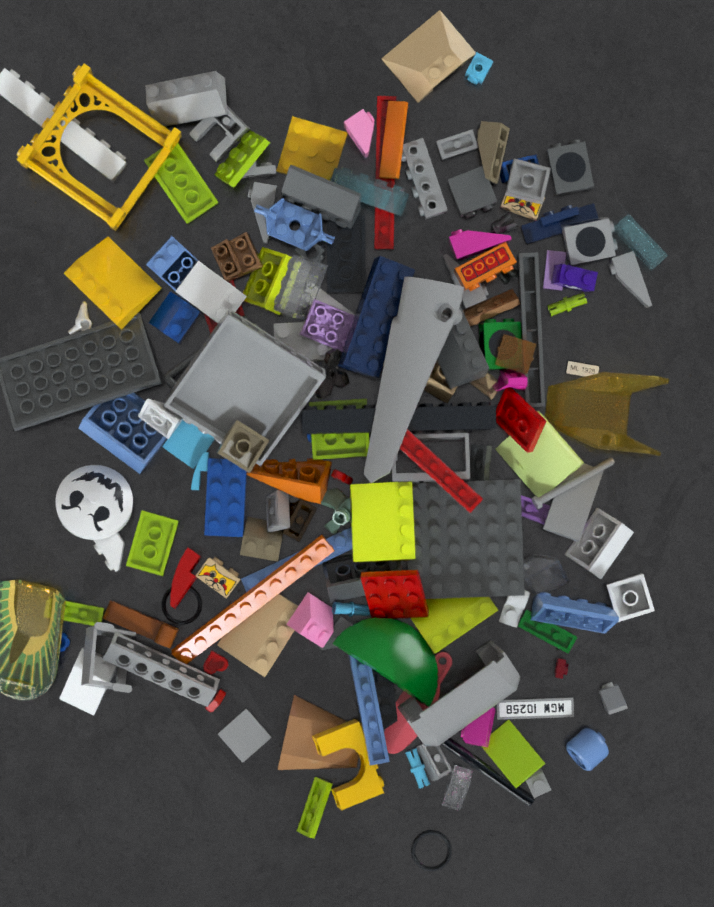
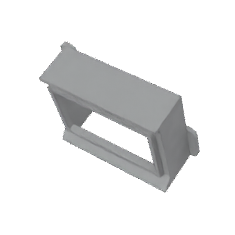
M96 622L94 626L86 628L81 685L130 693L132 686L126 685L127 671L121 667L117 668L116 683L93 680L97 635L112 637L115 632L132 638L136 636V632L114 629L112 624Z

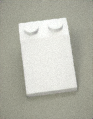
M197 261L175 291L217 323H219L228 309L236 312L247 297L200 261Z
M83 647L59 699L95 715L107 689L81 685L84 658ZM95 652L93 680L110 682L118 666L103 660V655Z

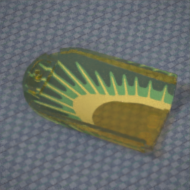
M23 580L0 582V692L10 698L17 700L36 699L47 692L55 681L58 670L66 599L53 587Z

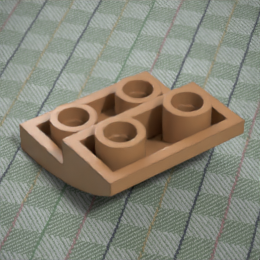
M247 232L230 241L226 239L211 247L226 281L239 278L263 267Z

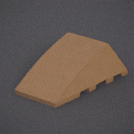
M294 695L278 770L357 768L359 755L354 749L344 748L326 756H321L318 754L312 738L315 734L348 721Z

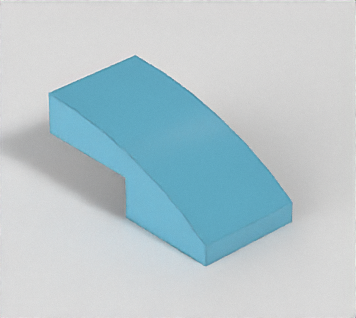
M205 452L200 458L193 475L191 490H200L201 471H208L210 452Z

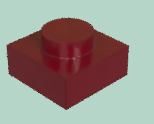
M557 657L554 672L555 678L563 679V675H567L569 664L566 663V659Z

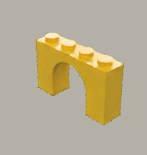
M353 719L312 736L317 752L321 756H326L340 749L351 748L360 757L361 766L357 776L350 782L331 789L339 809L344 810L384 793L382 788L384 787V782L376 771L378 765H369L362 723Z

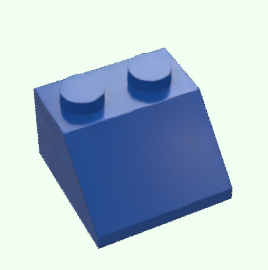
M169 292L149 321V324L178 344H181L202 313L174 293Z

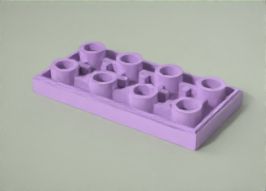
M313 299L299 335L343 352L355 315Z

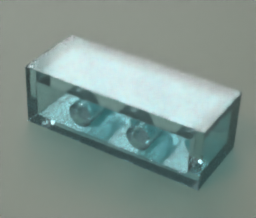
M629 213L614 227L615 233L651 271L668 256Z

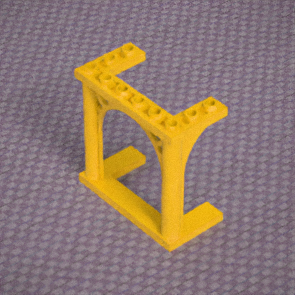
M84 63L82 67L78 66L73 72L74 86L67 88L63 94L65 98L62 103L58 102L53 108V116L50 119L47 117L43 122L41 133H36L30 141L32 146L27 144L26 147L22 146L16 154L18 156L17 161L26 169L28 167L99 216L107 222L110 228L116 231L182 136L181 131L174 127L170 131L96 79L91 68ZM86 93L90 98V104L87 107H83L79 101L80 95ZM94 96L97 97V101H101L100 105H94ZM74 101L78 106V110L76 112L71 111V108H74ZM105 110L115 113L163 146V149L121 209L119 207L117 209L72 177L62 162L60 155L62 134L67 125L84 112ZM62 120L66 122L64 126L60 125ZM52 135L56 136L54 143L46 142L52 139ZM51 146L55 148L56 152L53 156L46 157L42 155V150L45 147ZM55 159L58 160V165H57V166H54L53 163H52V164H49V163H48V162L53 161V160H55Z

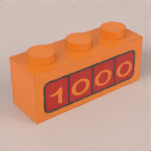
M504 242L455 268L453 272L460 285L464 287V291L469 289L471 292L480 287L479 283L485 280L488 283L496 279V274L502 271L506 274L513 270L516 260L507 243Z

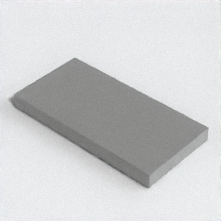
M584 463L558 486L591 469L593 466ZM603 471L554 497L543 529L579 542Z

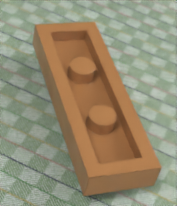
M510 289L467 308L463 312L469 325L472 326L485 319L495 317L506 310L513 309L515 306L520 305V302L514 290Z

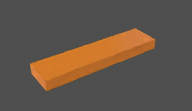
M388 101L379 175L381 178L399 179L408 102Z

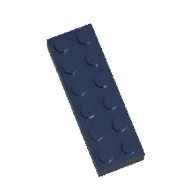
M382 256L374 258L352 327L338 363L339 367L371 379L379 378L385 361L392 320L398 314L404 277H413L415 269Z

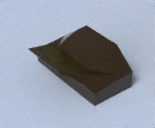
M301 499L297 502L289 503L290 527L282 530V533L300 542L317 508Z

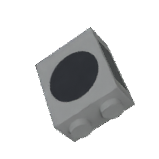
M608 217L561 226L567 260L570 265L616 256L615 251L618 250L616 239L612 237L614 224Z

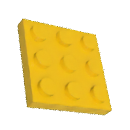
M292 116L276 172L287 175L290 165H293L333 182L348 132Z

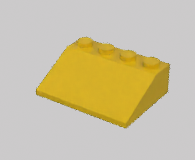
M106 237L78 258L64 272L120 329H123L162 289L109 237Z

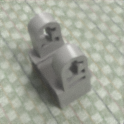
M228 105L227 115L202 119L189 134L197 142L216 123L226 131L225 134L227 136L209 154L216 162L250 130Z

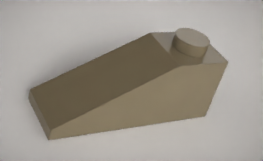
M481 121L477 133V141L485 178L497 184L510 128L498 122Z

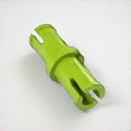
M584 292L569 298L566 296L561 301L548 304L547 307L550 310L551 317L566 310L568 312L572 311V308L587 304Z

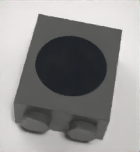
M580 139L569 141V145L561 146V143L550 145V149H547L546 154L549 167L551 168L550 174L555 196L593 189L594 183L585 141L580 142Z

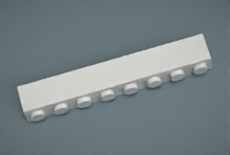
M4 68L0 73V95L42 126L46 118L50 119L54 114L52 111L54 106L49 103L51 99L42 92L40 95L34 91L35 87L28 81L23 83L19 80L20 75L14 70L8 71ZM74 118L65 128L61 142L114 183L127 166V163L124 161L126 157L118 151L116 153L112 152L109 149L111 146L103 139L99 142L94 138L96 135L89 128L85 130L79 126L80 122ZM62 120L60 125L64 126L66 122Z

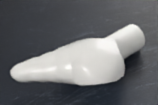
M85 301L80 306L75 319V325L68 331L70 335L78 333L80 330L84 331L92 328V322L89 319L87 303Z

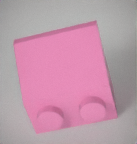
M362 109L344 121V128L366 159L369 156L375 120L369 111L366 113Z
M308 592L286 625L323 648L334 632L332 607Z

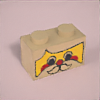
M504 195L500 206L504 210H509L534 221L537 220L542 207L541 204Z
M209 557L196 574V577L227 599L241 580L238 578L240 574L232 568L227 570L222 566L224 562L217 557L213 559Z

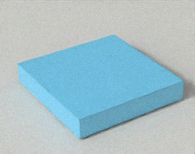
M182 420L162 447L194 469L215 439L213 436L199 431L198 427L192 423L188 424Z

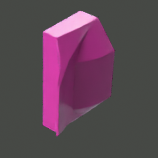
M502 369L499 372V379L492 387L496 391L508 387L525 390L527 387V377L519 369Z

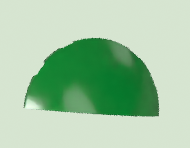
M369 618L349 626L332 643L362 664L368 665L395 683L397 687L427 707L431 705L438 686L437 662L424 637L413 627L391 618Z

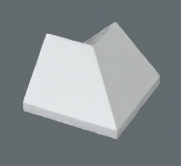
M152 399L145 401L138 415L140 419L167 439L172 436L182 422V417L176 413L168 412L163 402Z

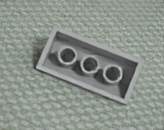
M217 71L145 85L146 104L153 119L165 127L227 115L225 77Z

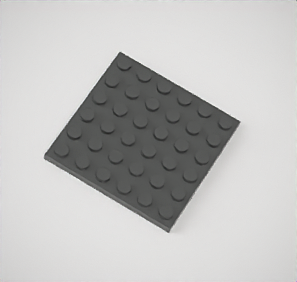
M521 480L464 481L483 498L471 513L438 483H413L415 559L407 561L408 570H418L425 598L525 596Z

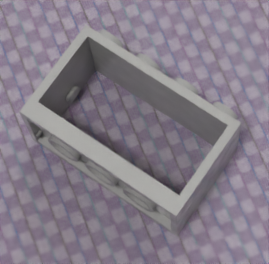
M436 430L433 431V434H426V431H414L413 435L422 443L463 441L464 472L455 473L463 481H470L469 433H464V430H453V433ZM398 455L396 456L392 466V482H412V484L437 483L427 473H396Z

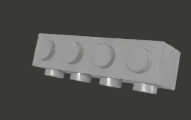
M420 138L403 144L401 160L402 162L406 161L408 168L405 169L408 180L412 179L414 185L411 187L413 196L419 199L420 205H417L420 216L424 215L426 220L447 213L448 209L424 139Z

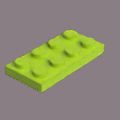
M177 143L155 174V178L182 218L189 224L219 202ZM163 148L144 160L148 168Z

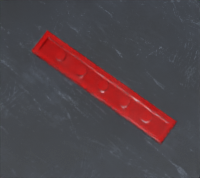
M407 429L400 449L471 513L483 498Z

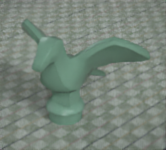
M338 488L327 490L321 504L333 508L335 511L332 516L333 519L325 525V528L335 535L341 525L347 522L351 523V499Z

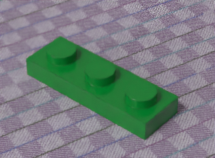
M527 609L518 624V627L568 654L577 639V636L555 624L531 620V611Z

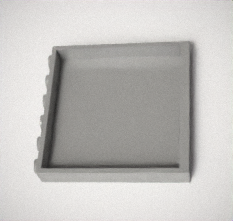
M228 309L166 396L164 406L168 412L181 416L184 422L197 426L199 431L213 436L220 444L236 420L245 424L269 440L256 464L261 466L324 381L326 370L231 309Z

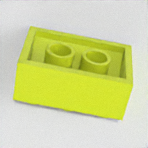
M262 247L259 258L263 267L251 272L243 292L247 296L244 302L280 315L302 262L286 254Z

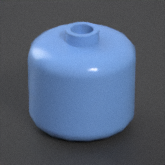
M590 728L582 729L566 745L567 752L571 758L586 771L593 770L609 754L605 738L599 732L596 733Z

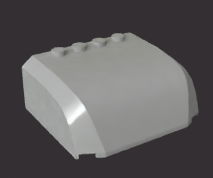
M491 640L475 651L485 664V667L423 711L414 697H410L397 707L424 746L441 745L517 690L520 681L519 673L505 652Z

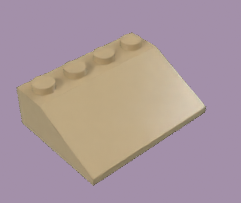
M281 594L276 595L224 635L219 641L218 646L265 677L295 631L286 624L298 608V605Z

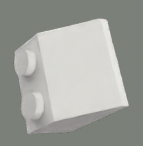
M644 574L634 575L606 585L613 609L619 616L618 622L655 611Z

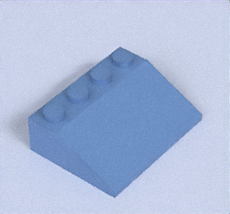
M131 393L94 405L83 418L79 429L140 474L167 440L166 437L138 417L145 401L135 393Z
M540 592L533 598L531 620L604 634L619 621V616L612 607H608L605 603L597 602L592 604L588 603V600L577 599L575 601L570 600L567 596L553 597L550 593Z

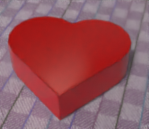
M336 469L332 471L330 476L349 486L353 481L352 477Z
M212 650L203 665V669L207 674L224 671L228 667V660Z
M220 688L205 709L213 712L221 704L226 692Z

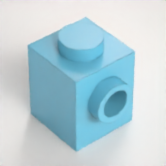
M476 52L465 73V76L468 77L467 80L476 85L478 83L482 84L493 64V60Z

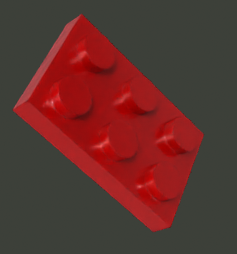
M512 387L505 388L496 408V423L527 453L533 452L547 421Z

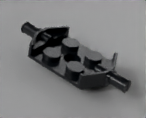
M372 669L376 693L382 700L379 709L383 730L398 721L394 683ZM358 707L359 723H361V717H360V712H359V707Z

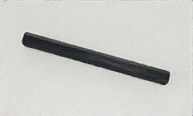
M451 738L441 744L527 806L533 804L535 798L519 786L515 788L508 778Z

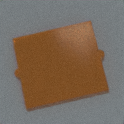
M504 334L501 346L498 348L499 353L495 365L528 374L531 361L534 360L533 354L536 343Z

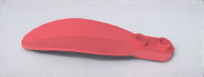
M445 651L438 652L435 655L438 667V686L431 705L438 701L440 684L452 666V657ZM445 658L447 662L445 664H441L439 662V659ZM405 691L402 692L396 701L398 721L386 728L384 732L387 751L390 754H396L404 750L417 737V734L397 708L412 697ZM416 699L423 711L428 708Z

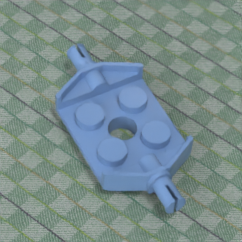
M284 198L268 209L257 204L254 212L266 218L268 235L305 251L309 250L317 242H321V240L332 245L335 237L323 231L321 214L318 215L287 202ZM292 222L300 223V228L296 231L289 228Z

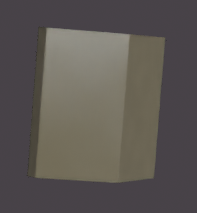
M236 420L224 436L217 454L250 473L269 440Z

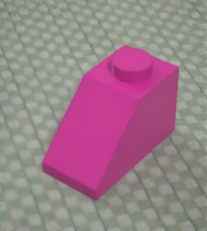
M494 707L462 729L461 737H463L465 743L488 747L496 711Z

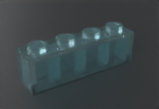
M342 167L341 170L334 169L330 181L361 193L362 203L402 216L409 194L404 192L405 188L396 185L393 188L388 187L385 181L376 179V182L369 180L370 176L359 173L358 176L352 174L353 170Z

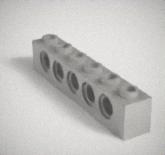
M117 632L112 636L103 656V660L206 707H208L217 692L220 681L218 678Z

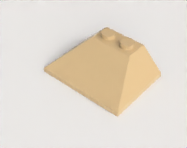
M439 10L381 59L417 103H419L433 91L435 86L459 66H463L472 59L476 52Z

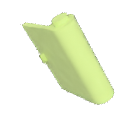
M537 411L547 422L533 452L527 453L511 436L506 438L495 450L534 495L540 497L557 487L566 477L579 469L584 462L541 412Z

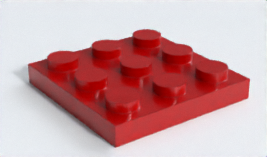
M418 570L361 572L360 578L372 618L428 617L429 609Z

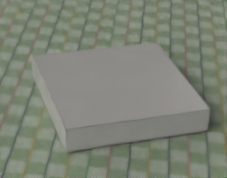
M514 158L505 195L542 205L551 168Z
M247 708L218 733L220 738L242 763L272 738Z

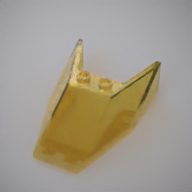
M601 372L551 385L548 387L545 418L555 430L595 449L661 456L660 451L630 438L627 435V425L632 393L668 384L669 379L659 376Z

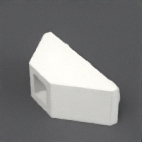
M117 532L108 538L94 540L96 544L93 546L99 555L103 553L107 559L104 561L110 570L114 569L115 572L120 570L125 542L120 534Z

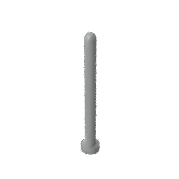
M609 458L544 495L532 497L531 500L537 510L542 508L543 503L612 466L615 461L613 458Z

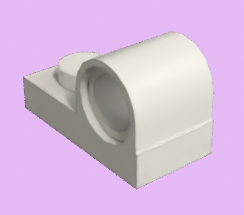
M525 590V596H507L499 622L517 628L530 592Z

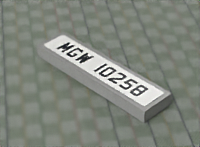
M573 697L502 700L497 704V720L574 717Z

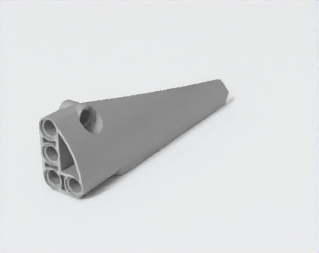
M404 277L398 314L393 318L364 469V475L370 483L390 473L420 397L451 328L462 320V312L459 309L464 291L462 286L429 279Z

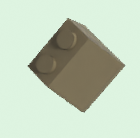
M247 517L240 555L279 561L283 538L282 530L267 532V520Z

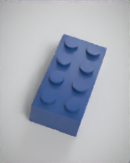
M208 458L204 535L243 537L247 472L227 459Z

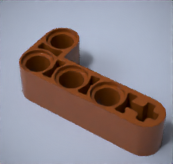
M110 600L103 619L150 638L167 648L172 647L179 631L174 626Z

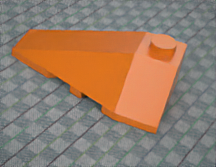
M307 458V461L296 462L295 459H289V462H278L276 459H268L261 466L255 464L250 473L247 472V475L301 500L321 504L327 491L332 462L320 459L313 460V458Z

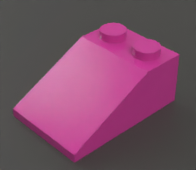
M462 229L451 233L448 243L455 261L458 262L491 250L504 242L508 244L512 238L510 235L469 230L463 232Z

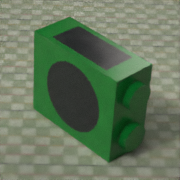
M514 318L503 319V322H496V319H485V323L479 324V345L489 370L523 368L521 322H515Z

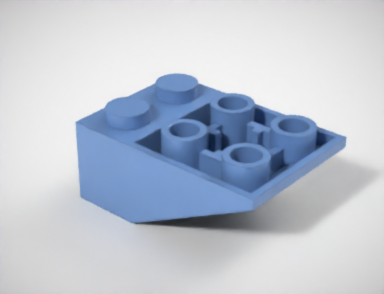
M170 236L145 264L176 291L199 260L173 236Z

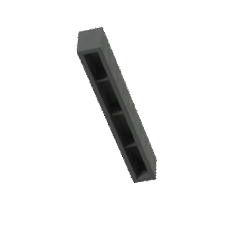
M538 252L519 253L517 256L523 374L527 377L524 400L533 408L545 407Z

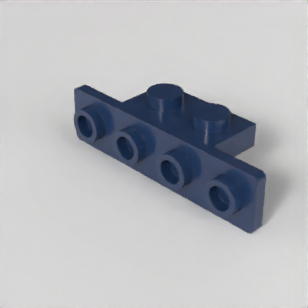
M593 203L579 208H572V205L561 208V212L555 214L554 211L542 214L543 217L538 221L522 225L521 229L525 242L529 244L561 234L562 225L596 219L598 214Z

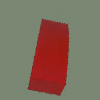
M188 547L180 559L172 581L170 606L176 609L197 579L192 574V571L202 558Z

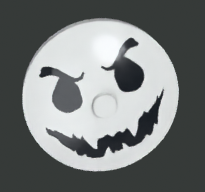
M88 465L72 471L61 482L56 494V511L63 526L72 534L88 540L108 538L119 532L127 524L133 509L132 491L126 479L112 468L102 465Z

